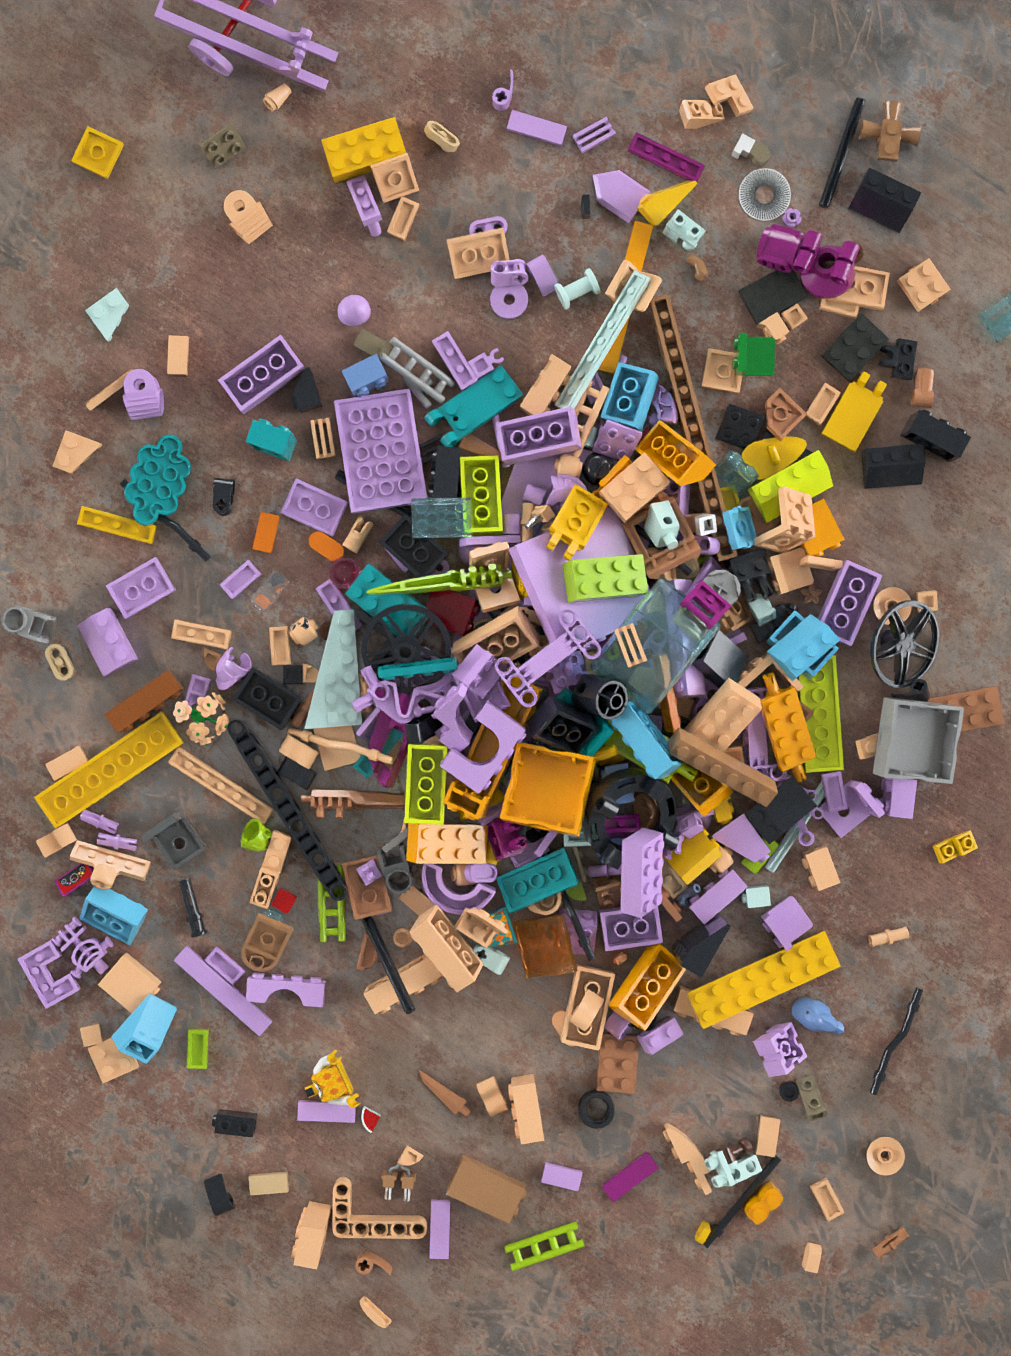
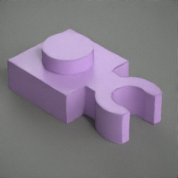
M498 348L493 349L488 357L484 352L468 361L477 379L493 371V364H501L504 361L503 357L500 359L494 358V355L499 352Z

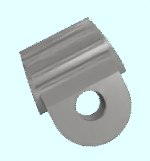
M11 606L10 609H6V612L3 613L4 616L1 618L3 620L2 625H4V629L8 633L49 643V637L41 635L45 621L54 622L56 617L21 606ZM22 614V615H23V624H22V626L19 628V627H18V618H19V616ZM33 618H36V627L30 631Z

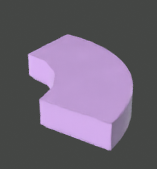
M657 384L651 402L657 411V421L661 420L664 423L677 424L678 409L676 402L664 387Z

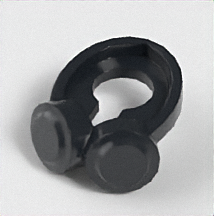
M792 603L777 605L775 607L776 619L773 620L775 628L778 629L781 626L780 619L783 617L784 610L787 611V617H789L794 610L798 612L799 608Z

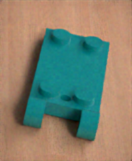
M500 365L438 409L430 411L424 419L432 427L445 418L454 431L444 435L441 438V442L445 447H453L524 396L503 366ZM457 417L458 421H453V418Z

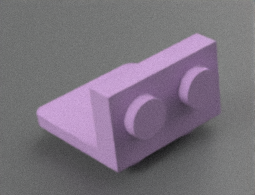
M788 896L761 916L764 921L762 925L768 933L772 932L775 936L773 941L779 949L783 947L786 951L793 947L791 945L792 941L813 926V923L793 896Z
M559 908L556 951L558 953L586 955L583 947H580L578 943L579 938L566 909ZM574 909L585 935L591 941L590 946L594 953L597 933V911Z

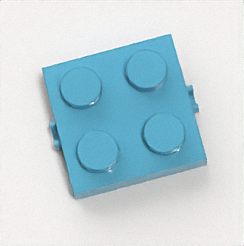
M738 506L734 507L733 510L722 512L723 523L727 529L728 542L731 545V549H747L755 545L754 538L757 535L749 506L743 508Z

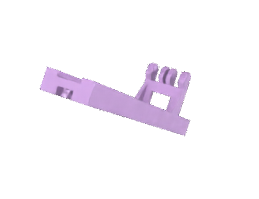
M165 0L159 1L154 20L323 93L326 90L329 80L301 69V64L306 51L332 63H335L338 52L311 41L310 39L313 34L311 30L302 27L300 32H290L219 0H190L295 46L296 48L293 51L295 59L287 63L164 10L162 6Z

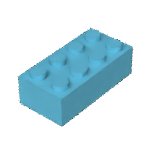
M627 702L624 712L617 718L611 719L610 723L616 731H620L623 735L622 740L627 746H631L634 750L635 758L639 762H643L646 766L645 770L651 778H666L684 764L682 760L669 754L668 741L639 702Z

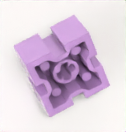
M580 650L574 651L573 655L564 658L543 674L545 681L550 680L548 686L549 695L557 697L564 687L574 691L580 676L588 674L587 671L582 672L584 661Z
M792 1022L773 1025L766 1031L767 1034L761 1035L754 1041L759 1056H763L765 1059L763 1065L769 1077L787 1075L795 1068L794 1064L801 1063L807 1057L802 1044L796 1041L798 1035Z

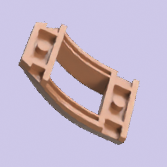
M660 492L625 524L622 523L637 555L643 554L645 571L651 579L661 580L659 575L692 558H695L697 561L702 551L674 496L670 497L665 492ZM669 500L684 540L678 542L679 544L676 548L671 550L667 548L650 557L634 526L647 519L651 503Z

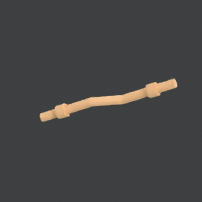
M289 727L288 734L299 737L307 743L313 742L327 748L350 750L367 756L372 761H381L390 765L394 760L393 757L382 754L379 750L373 748L370 750L349 742L331 741L313 735L311 731L305 729L303 731L294 727Z

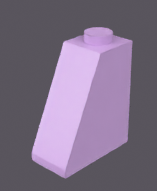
M744 813L712 835L715 840L754 863L757 861L762 863L770 857L768 855L771 852Z

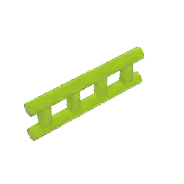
M337 864V868L345 881L342 864ZM318 879L319 942H327V936L338 935V941L340 942L346 941L345 898L337 901L338 909H326V897L331 896ZM337 886V890H334V893L337 896H343L344 890L342 887ZM326 916H338V928H327Z
M577 1221L505 1245L506 1253L512 1252L516 1261L510 1264L512 1271L585 1247L583 1239L577 1241L573 1231L579 1229ZM566 1233L570 1243L559 1247L556 1236ZM548 1239L552 1250L541 1253L538 1242ZM531 1246L534 1256L523 1259L519 1249Z

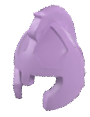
M566 474L551 475V488L545 496L544 503L553 506L560 502V505H556L555 509H561L575 484L586 491L587 488L574 476Z
M230 647L224 653L216 666L217 678L215 681L218 689L226 690L234 683L242 681L248 675L252 664L247 653L241 655L240 666L232 661L234 659L233 655H229L234 649L233 647Z

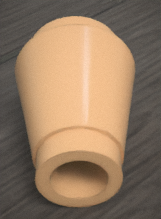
M284 83L266 93L263 102L273 112L281 107L292 91Z

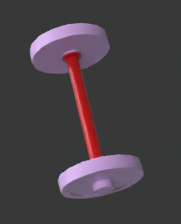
M243 0L238 9L245 12L252 0ZM278 0L258 1L267 6L273 7ZM230 19L221 34L229 37L238 21ZM195 38L191 40L188 45L190 51L205 65L222 75L229 76L234 68L219 53L221 48L211 47Z

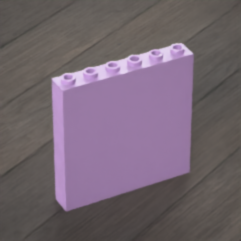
M609 506L604 511L584 549L580 550V552L576 550L570 561L635 555L619 517ZM549 532L508 549L549 644L566 632L559 621V615L565 609H571L577 614L598 643L606 640L605 635L610 633L612 636L616 635L615 629L631 623L636 626L638 625V620L642 619L645 622L654 618L653 614L644 615L645 602L652 595L649 586V593L639 597L568 603L562 564L568 562V560L563 558V555L569 545L559 540L553 551L546 548L547 543L552 537ZM566 612L562 616L563 622L567 624L571 623L574 619L573 614L570 612ZM578 628L574 632V636L577 639H583L586 635L585 630L582 628Z

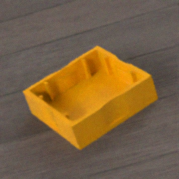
M522 742L520 744L517 743L511 767V780L505 793L500 819L505 822L579 837L595 768V758L571 752L552 751L545 747Z

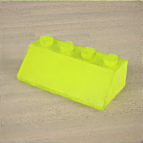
M819 450L748 489L765 523L781 515L779 488L785 486L809 494L813 498L833 487L828 465Z

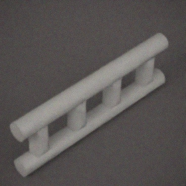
M393 337L390 340V344L394 348L389 356L382 353L379 359L441 404L445 399L441 395L442 390L446 384L452 387L455 381ZM400 351L410 357L404 367L395 362ZM415 363L425 368L419 378L410 372ZM431 373L440 379L435 389L425 383Z

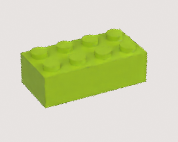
M643 554L578 559L562 564L568 603L639 597L649 593Z

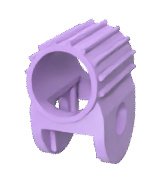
M144 369L130 371L124 379L125 394H123L124 404L130 419L138 420L162 416L164 411L163 390L160 389L157 379ZM145 383V387L139 390L140 385Z

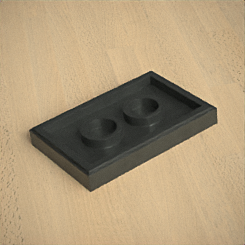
M776 270L738 291L756 325L776 312L780 313L808 297L794 270H791L790 273Z

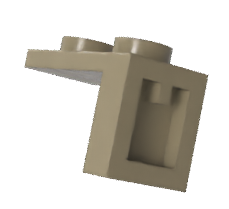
M364 329L360 331L354 342V347L371 356L377 354L378 358H380L382 353L389 356L394 348L390 344V340L386 342Z
M814 1075L797 1079L796 1084L806 1109L808 1122L826 1117L827 1110Z

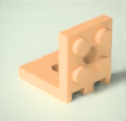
M785 486L778 489L782 525L754 538L755 546L778 553H784L816 538L811 495Z
M497 542L488 547H478L473 551H469V567L475 566L477 571H479V567L483 566L484 570H488V565L494 563L496 569L497 565H501L502 571H509L508 543ZM513 578L503 579L501 586H494L501 589L499 593L491 592L490 589L492 587L475 589L483 613L520 603Z
M767 652L762 657L753 659L749 663L750 668L743 670L738 679V684L745 688L769 666L787 687L793 686L797 692L804 687L797 678L792 681Z

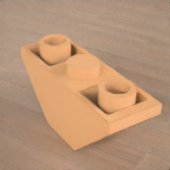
M684 100L679 109L685 129H698L725 119L721 104L713 105L711 100Z

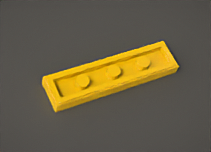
M81 506L77 524L148 544H153L157 529L156 525L142 526L133 519Z

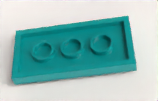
M562 848L496 878L509 914L580 884L566 848Z

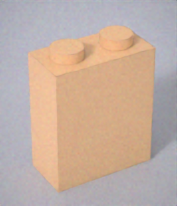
M125 953L98 985L130 1013H133L149 994L155 996L159 992L160 988L158 986L161 984V981L130 954Z

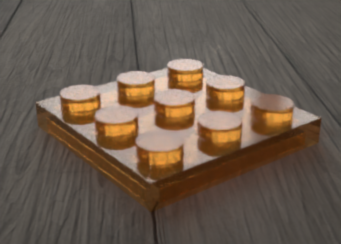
M564 914L516 920L513 922L526 978L569 974L578 971Z

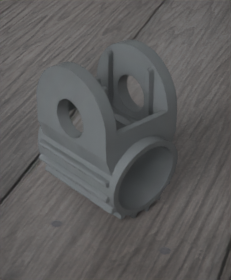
M404 842L399 844L400 856L387 859L384 850H377L382 874L385 877L386 888H389V892L399 893V895L406 893L407 890H410V886L413 885L412 866L410 867L409 861H406L407 850ZM395 872H403L409 878L403 883H396L390 876Z

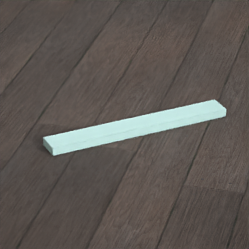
M637 271L632 273L560 394L555 406L560 409L566 407L574 409L651 281L648 276Z

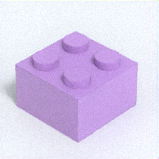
M894 778L882 780L881 790L883 791V797L880 798V801L884 805L882 809L885 815L913 819L917 780Z

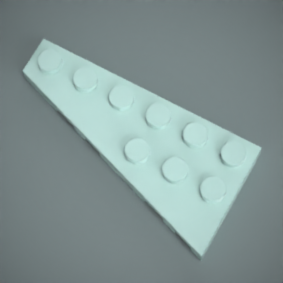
M354 609L338 610L333 613L304 729L362 725L361 711L356 712L351 702L360 698Z

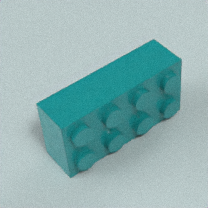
M369 563L345 593L373 618L382 610L398 604H414L426 608L410 594H367L366 592L370 589L395 583L380 569ZM401 610L389 614L405 635H408L425 616L422 613L411 610ZM386 616L383 617L391 632L395 636H399V633ZM422 624V625L419 627V629L413 634L414 636H415L416 633L420 630V628L423 626V624Z

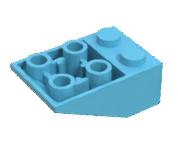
M149 994L111 1036L118 1050L147 1064L159 1050L177 1008Z

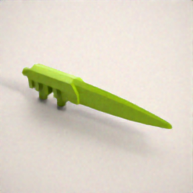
M491 563L488 565V570H484L483 566H481L479 571H477L475 566H471L468 573H465L464 569H460V572L451 570L444 574L387 584L370 589L366 593L369 595L480 589L501 586L503 579L512 578L511 570L502 571L501 565H497L496 569V565Z

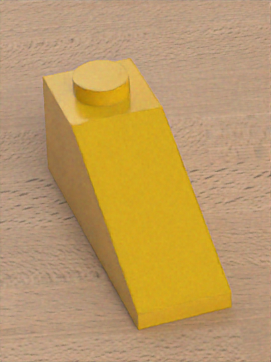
M685 181L649 195L646 194L639 201L640 204L637 210L650 225H659L698 183L696 181Z

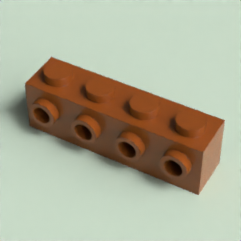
M167 670L104 715L117 733L124 732L126 734L134 728L133 724L138 721L142 723L150 717V712L161 710L166 706V701L169 699L173 701L181 696L180 691L184 688L173 672Z

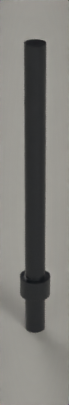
M777 1155L773 1157L722 1220L711 1228V1233L703 1244L705 1247L708 1248L717 1237L719 1238L724 1233V1228L780 1163L781 1159Z

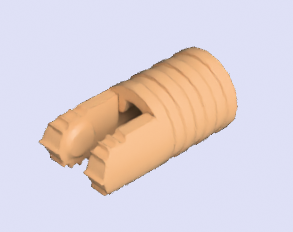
M361 516L357 518L342 546L356 554L373 527V523L367 521L361 532H359L364 523V518Z

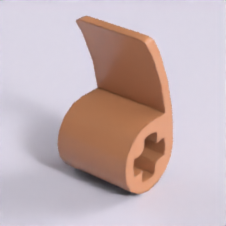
M362 1251L358 1254L355 1265L358 1273L368 1274L372 1270L373 1264H376L391 1276L392 1266L382 1257L369 1251ZM364 1260L368 1261L366 1265L362 1264Z

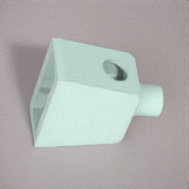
M669 500L651 503L644 530L656 547L667 546L671 550L679 544L676 539L679 531L678 520Z

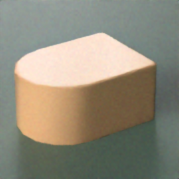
M807 1243L802 1261V1267L805 1271L818 1273L822 1253L821 1245Z

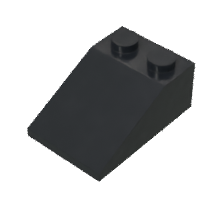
M793 776L777 788L778 794L767 807L758 803L744 814L768 844L774 842L817 807V804Z

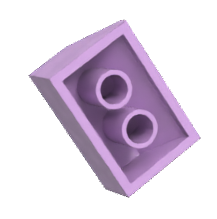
M106 608L90 616L77 626L103 677L138 660L112 608Z

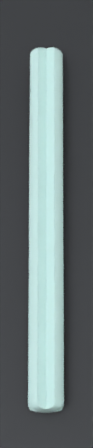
M822 781L815 790L817 798L814 802L817 804V807L825 797ZM809 813L803 817L805 824H807L812 816ZM797 823L788 830L780 842V846L766 863L765 868L770 872H775L799 836L800 830Z

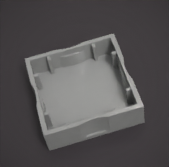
M884 697L873 774L884 778L922 779L928 782L953 784L957 759L956 748L961 732L964 707Z

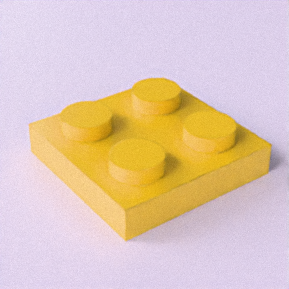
M87 126L71 161L108 179L124 144Z

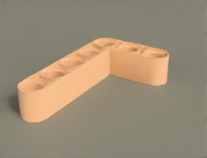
M340 1177L336 1180L333 1188L332 1230L336 1237L420 1239L425 1236L427 1220L423 1216L351 1215V1181L347 1177ZM345 1185L347 1190L340 1191L337 1186ZM344 1204L347 1209L340 1210L337 1205ZM344 1223L347 1228L340 1229L337 1224ZM362 1223L366 1228L361 1230L356 1225ZM383 1224L385 1228L383 1230H379L375 1227V1225ZM402 1224L404 1229L397 1230L394 1226ZM421 1224L423 1229L416 1230L413 1226Z

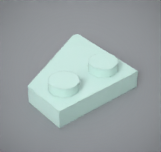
M116 288L85 311L109 342L129 304Z

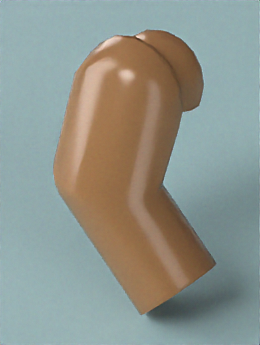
M690 253L686 262L695 267L697 272L694 276L697 280L702 281L708 274L706 264L702 259Z

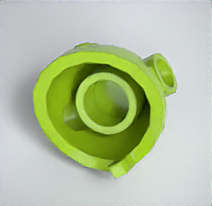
M251 819L243 830L240 840L241 846L248 851L263 852L268 849L272 833L269 829L265 828L259 819Z

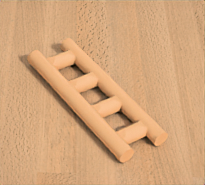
M590 381L574 408L577 417L580 412L589 416L585 427L578 424L579 433H581L582 449L573 451L572 456L580 457L610 389L606 386H602L601 391L591 388L592 381ZM587 395L597 398L593 409L583 405Z

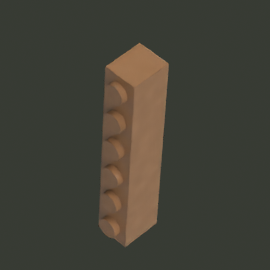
M679 727L668 740L669 754L765 807L778 794L775 780Z

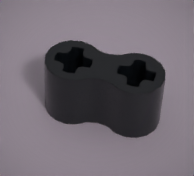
M287 756L277 770L279 775L305 790L310 788L318 774L311 768L308 769Z

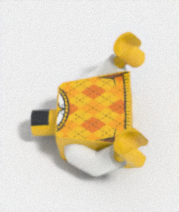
M334 1050L329 1055L320 1058L313 1069L311 1077L313 1084L305 1087V1092L308 1098L318 1094L322 1102L327 1101L329 1104L349 1105V1107L355 1108L361 1104V1102L355 1101L359 1094L352 1095L354 1089L341 1063L342 1057H336L334 1054L337 1050Z

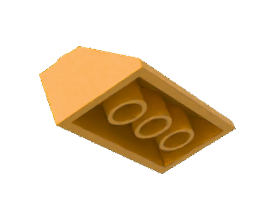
M661 420L655 424L635 448L641 455L645 452L653 463L679 486L704 480L716 466L702 451Z
M661 944L648 945L608 1006L623 1019L646 1031L686 969Z

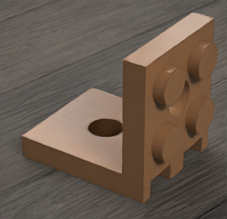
M741 592L737 601L709 631L720 630L726 635L754 619ZM701 607L700 610L712 619L713 616Z

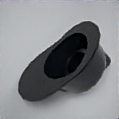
M596 452L587 456L579 480L586 486L588 492L592 494L593 491L600 487L599 482L614 467L613 459Z

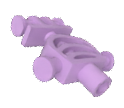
M73 917V921L65 925L66 930L61 929L58 931L59 935L51 940L58 947L61 946L63 940L67 942L60 948L62 952L72 943L76 946L71 957L72 962L77 966L75 970L71 971L73 976L80 979L82 977L81 973L89 971L92 967L102 975L109 966L101 958L107 953L106 948L114 946L113 942L109 937H106L102 943L94 937L82 942L78 937L87 927L84 926L77 932L75 929L81 926L82 923L78 918ZM89 942L95 944L90 946L89 948L85 946V944ZM98 948V951L92 953V949ZM79 950H80V951L82 952V954L80 955V957H79V959H78V956H77V955H78V952H79Z

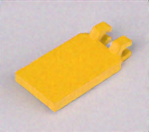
M864 371L856 382L853 381L848 384L821 432L825 437L852 452H856L884 402L882 401L883 397H881V394L887 386L886 383L880 381L875 386L873 392L865 388L864 385L869 379L870 374Z
M575 484L549 528V534L552 537L547 543L546 548L553 551L558 541H563L569 545L563 558L570 561L576 550L580 552L586 546L608 503Z

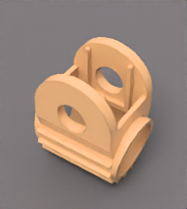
M236 190L225 198L224 211L231 221L229 226L246 243L250 244L273 226L260 201L256 203L249 193Z

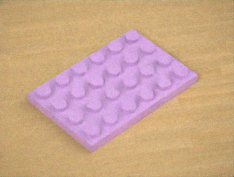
M410 388L366 395L360 398L353 397L335 400L334 405L351 513L357 514L428 502Z

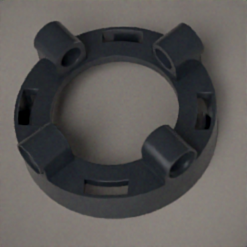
M627 768L615 771L601 779L588 795L582 822L583 833L591 846L604 858V862L617 870L622 864V845L612 842L607 836L605 819H613L616 816L619 805L615 801L625 794L644 792L654 798L659 810V817L654 831L663 833L664 848L669 851H673L679 843V836L673 832L677 808L674 796L670 791V786L660 779L651 778L646 770ZM629 778H634V782H629L617 787V783H619L620 781ZM592 824H595V830L598 839L593 840L591 834H593L591 826Z

